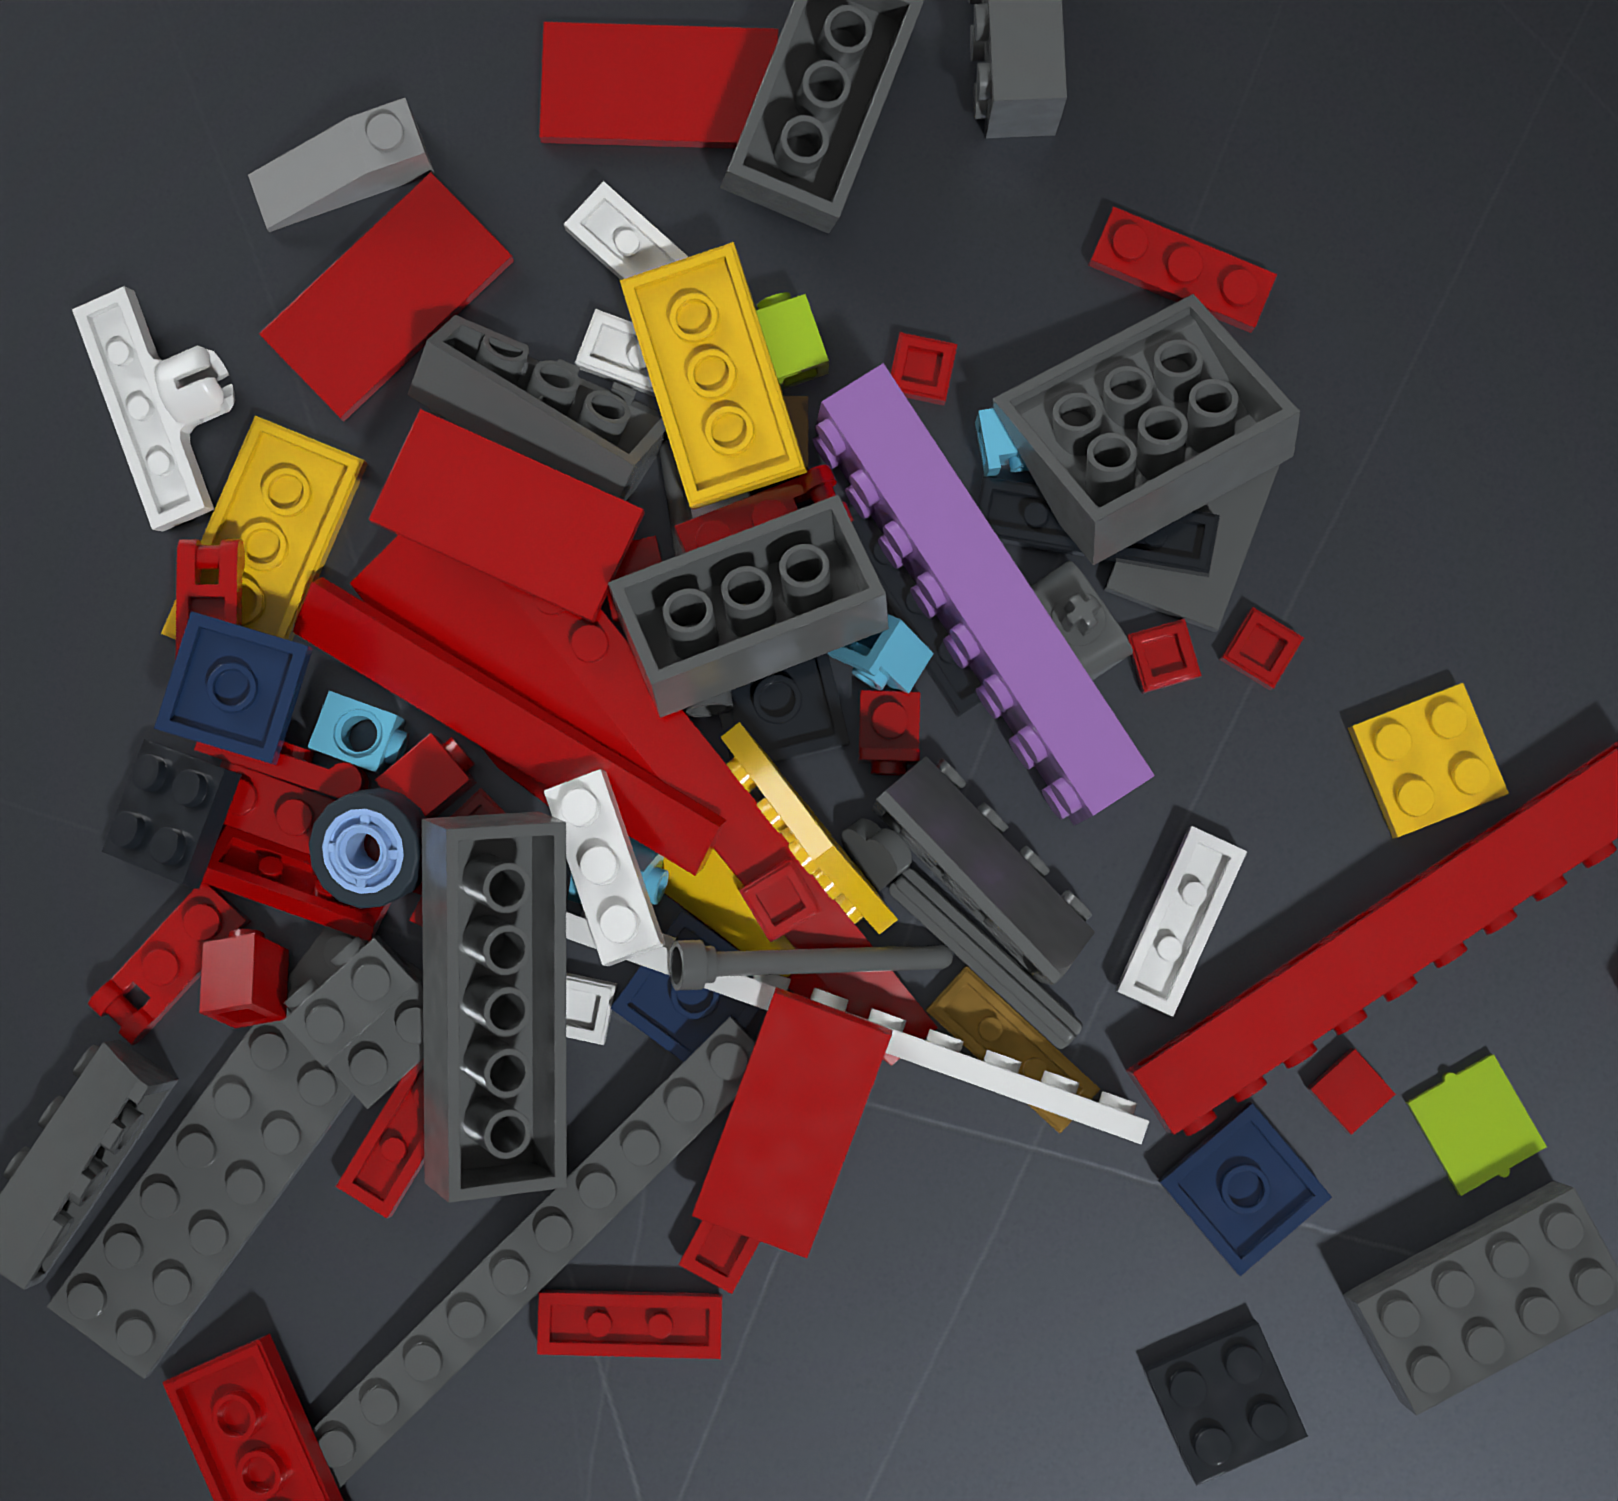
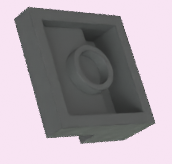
M378 935L367 944L359 936L351 941L331 960L338 971L321 986L311 978L284 1002L292 1012L282 1021L283 1025L323 1067L327 1065L367 1109L424 1058L423 983Z

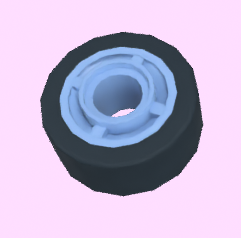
M365 789L347 794L327 805L313 825L309 841L311 867L322 887L339 902L357 908L385 906L416 890L422 882V819L426 817L421 808L408 797L389 789ZM366 834L371 835L379 844L380 857L378 862L372 860L364 849Z

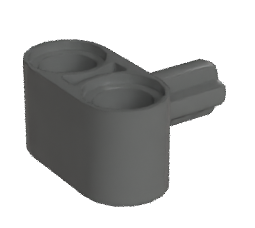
M1068 560L1030 586L1092 681L1133 654L1131 644L1123 630L1087 578L1071 560Z

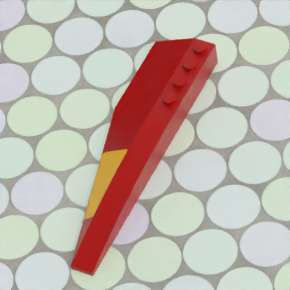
M400 535L350 582L351 586L368 605L726 819L727 821L704 868L696 876L666 858L663 860L662 869L669 872L664 894L739 951L873 947L836 900H833L815 877L810 875L788 848L789 842L783 834L778 833L756 805V800L738 781L723 759L685 712L679 710L660 718L629 643L601 609L595 622L592 623ZM481 747L497 768L549 806L544 790L549 789V787ZM790 857L821 907L822 912L770 943L738 891V888ZM893 971L781 975L791 979L788 988L800 996L810 999L814 988L849 1000L845 1012L868 1020L873 1008L906 1020L903 1032L924 1040L927 1037L929 1029L935 1031L938 1028ZM885 1053L883 1058L891 1066L900 1059Z

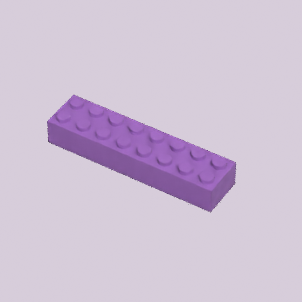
M884 363L823 400L815 426V432L818 436L813 438L817 452L824 463L829 465L831 469L838 466L850 483V486L845 488V492L857 513L863 519L871 515L883 533L878 538V543L883 553L894 568L898 569L904 565L916 585L910 588L915 602L927 618L930 619L936 615L949 635L943 638L946 649L961 669L968 665L971 667L982 684L976 688V693L981 703L994 719L1002 715L1014 734L1009 739L1012 750L1025 768L1030 769L1035 766L1047 784V787L1042 789V794L1055 815L1060 820L1068 816L1075 826L1094 816L1154 777V773Z

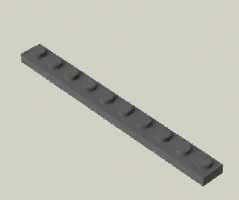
M732 1015L567 1177L566 1188L555 1189L312 1429L338 1489L735 1099L756 1039Z

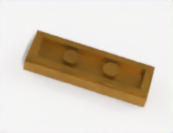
M967 966L956 975L925 1009L956 1039L964 1041L963 1045L979 1060L983 1061L986 1051L990 1050L1022 1062L1018 1074L1041 1082L1045 1070L1079 1082L1076 1094L1090 1100L1100 1090L1096 1084ZM1028 1104L1059 1134L1072 1121L1069 1118Z

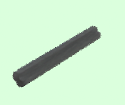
M907 868L891 884L889 892L892 897L1056 1048H1065L1077 1037L1083 1027L1081 1021L915 868Z

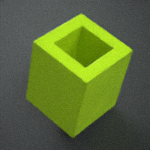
M784 292L761 300L757 304L758 310L756 311L781 390L829 374V359L806 294L792 298L789 292Z

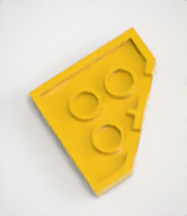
M739 722L722 735L721 739L735 756L726 764L748 792L752 791L755 787L760 789L765 798L756 804L778 833L783 834L789 842L788 848L810 875L815 877L826 893L833 900H836L853 923L856 924L864 917L879 935L894 924L898 918L744 726Z

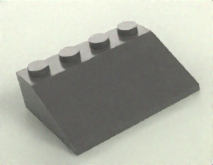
M1194 294L993 398V407L1058 523L1092 565L1099 563L1292 458L1295 451L1300 417L1299 409Z
M925 756L876 799L872 810L891 830L897 832L906 841L910 850L1037 982L1055 985L1064 976L1094 935L1095 931L1086 923L1092 916V913L1070 890L1067 889L1059 895L1044 879L1050 872L1049 868L1029 847L1025 845L1018 852L1004 838L1002 834L1008 829V826L989 805L983 802L976 808L960 792L967 784L949 763L941 758L934 765Z

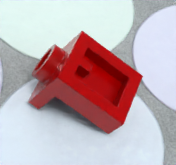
M860 691L858 764H871L870 774L901 776L907 773V765H916L920 761V692Z

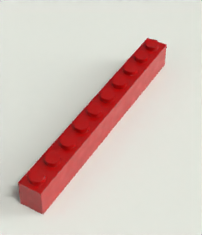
M1618 741L1126 1069V1072L1164 1129L1173 1135L1183 1130L1186 1136H1190L1205 1128L1217 1118L1213 1111L1215 1107L1232 1096L1237 1103L1241 1102L1266 1086L1267 1081L1263 1077L1264 1074L1282 1062L1287 1069L1300 1064L1318 1050L1313 1043L1315 1040L1332 1029L1337 1035H1341L1364 1021L1368 1015L1363 1008L1382 995L1387 1002L1400 997L1418 983L1413 976L1415 973L1432 962L1436 968H1441L1460 957L1468 950L1463 941L1479 930L1483 929L1486 935L1500 930L1518 916L1513 909L1515 906L1530 896H1533L1535 901L1538 902L1554 894L1567 884L1563 874L1581 862L1585 868H1590L1612 855L1617 850L1612 841L1618 838Z

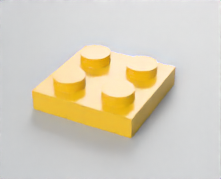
M1464 683L1348 727L1392 838H1398L1509 794Z

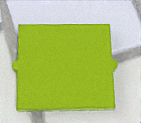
M1489 1054L1456 1074L1451 1072L1444 1073L1442 1075V1082L1405 1102L1457 1194L1460 1196L1497 1175L1503 1178L1510 1175L1509 1168L1547 1147L1494 1054Z

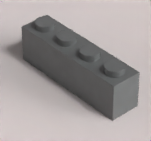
M453 316L426 341L407 394L408 396L428 407L436 415L444 417L466 430L624 501L637 489L657 457L661 444L664 440L668 439L661 412L634 401L635 390L616 382L613 383L611 390L578 377L577 374L580 367L562 359H558V361H539L528 356V345L462 317Z
M121 1040L106 1041L100 1047L94 1044L84 1053L73 1071V1075L79 1079L66 1098L59 1095L47 1107L38 1123V1126L44 1129L31 1149L25 1146L14 1156L3 1176L9 1182L0 1194V1274L23 1290L41 1283L179 1080Z

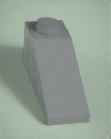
M402 98L346 118L248 174L266 228L269 232L425 178L430 172L432 174H435L416 119L406 98Z

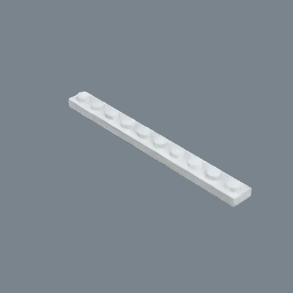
M584 909L580 916L566 912V938L597 949ZM662 933L666 945L627 960L670 975L669 953L671 945L676 938ZM754 975L753 978L747 976L717 977L714 983H706L704 988L768 1010L775 988L778 987L787 991L791 979L781 975ZM814 988L810 998L813 1001L845 1012L849 1001ZM873 1008L871 1009L868 1021L893 1030L886 1050L887 1054L1142 1144L1149 1121L1134 1115L1137 1106L1135 1102L1102 1091L1099 1102L1090 1100L1076 1094L1079 1082L1046 1070L1041 1082L1018 1074L1022 1063L1018 1060L990 1050L986 1051L983 1061L960 1053L964 1043L962 1040L929 1029L926 1040L903 1032L906 1020Z

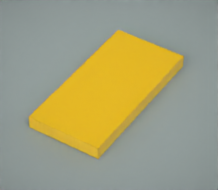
M734 242L620 280L691 509L695 510L807 473Z
M255 416L201 543L202 545H220L222 539H242L245 549V568L242 574V626L292 641L295 635L292 631L312 581L320 577L368 464L363 459L258 416ZM202 569L200 585L219 584V569ZM176 600L161 634L176 640Z

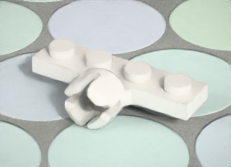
M125 286L72 309L152 530L163 532L214 510L190 444V433L197 425L229 412L234 405L235 391L233 385L230 384L221 388L217 382L229 375L221 359L214 351L197 345L168 359L161 360L157 354L135 291Z

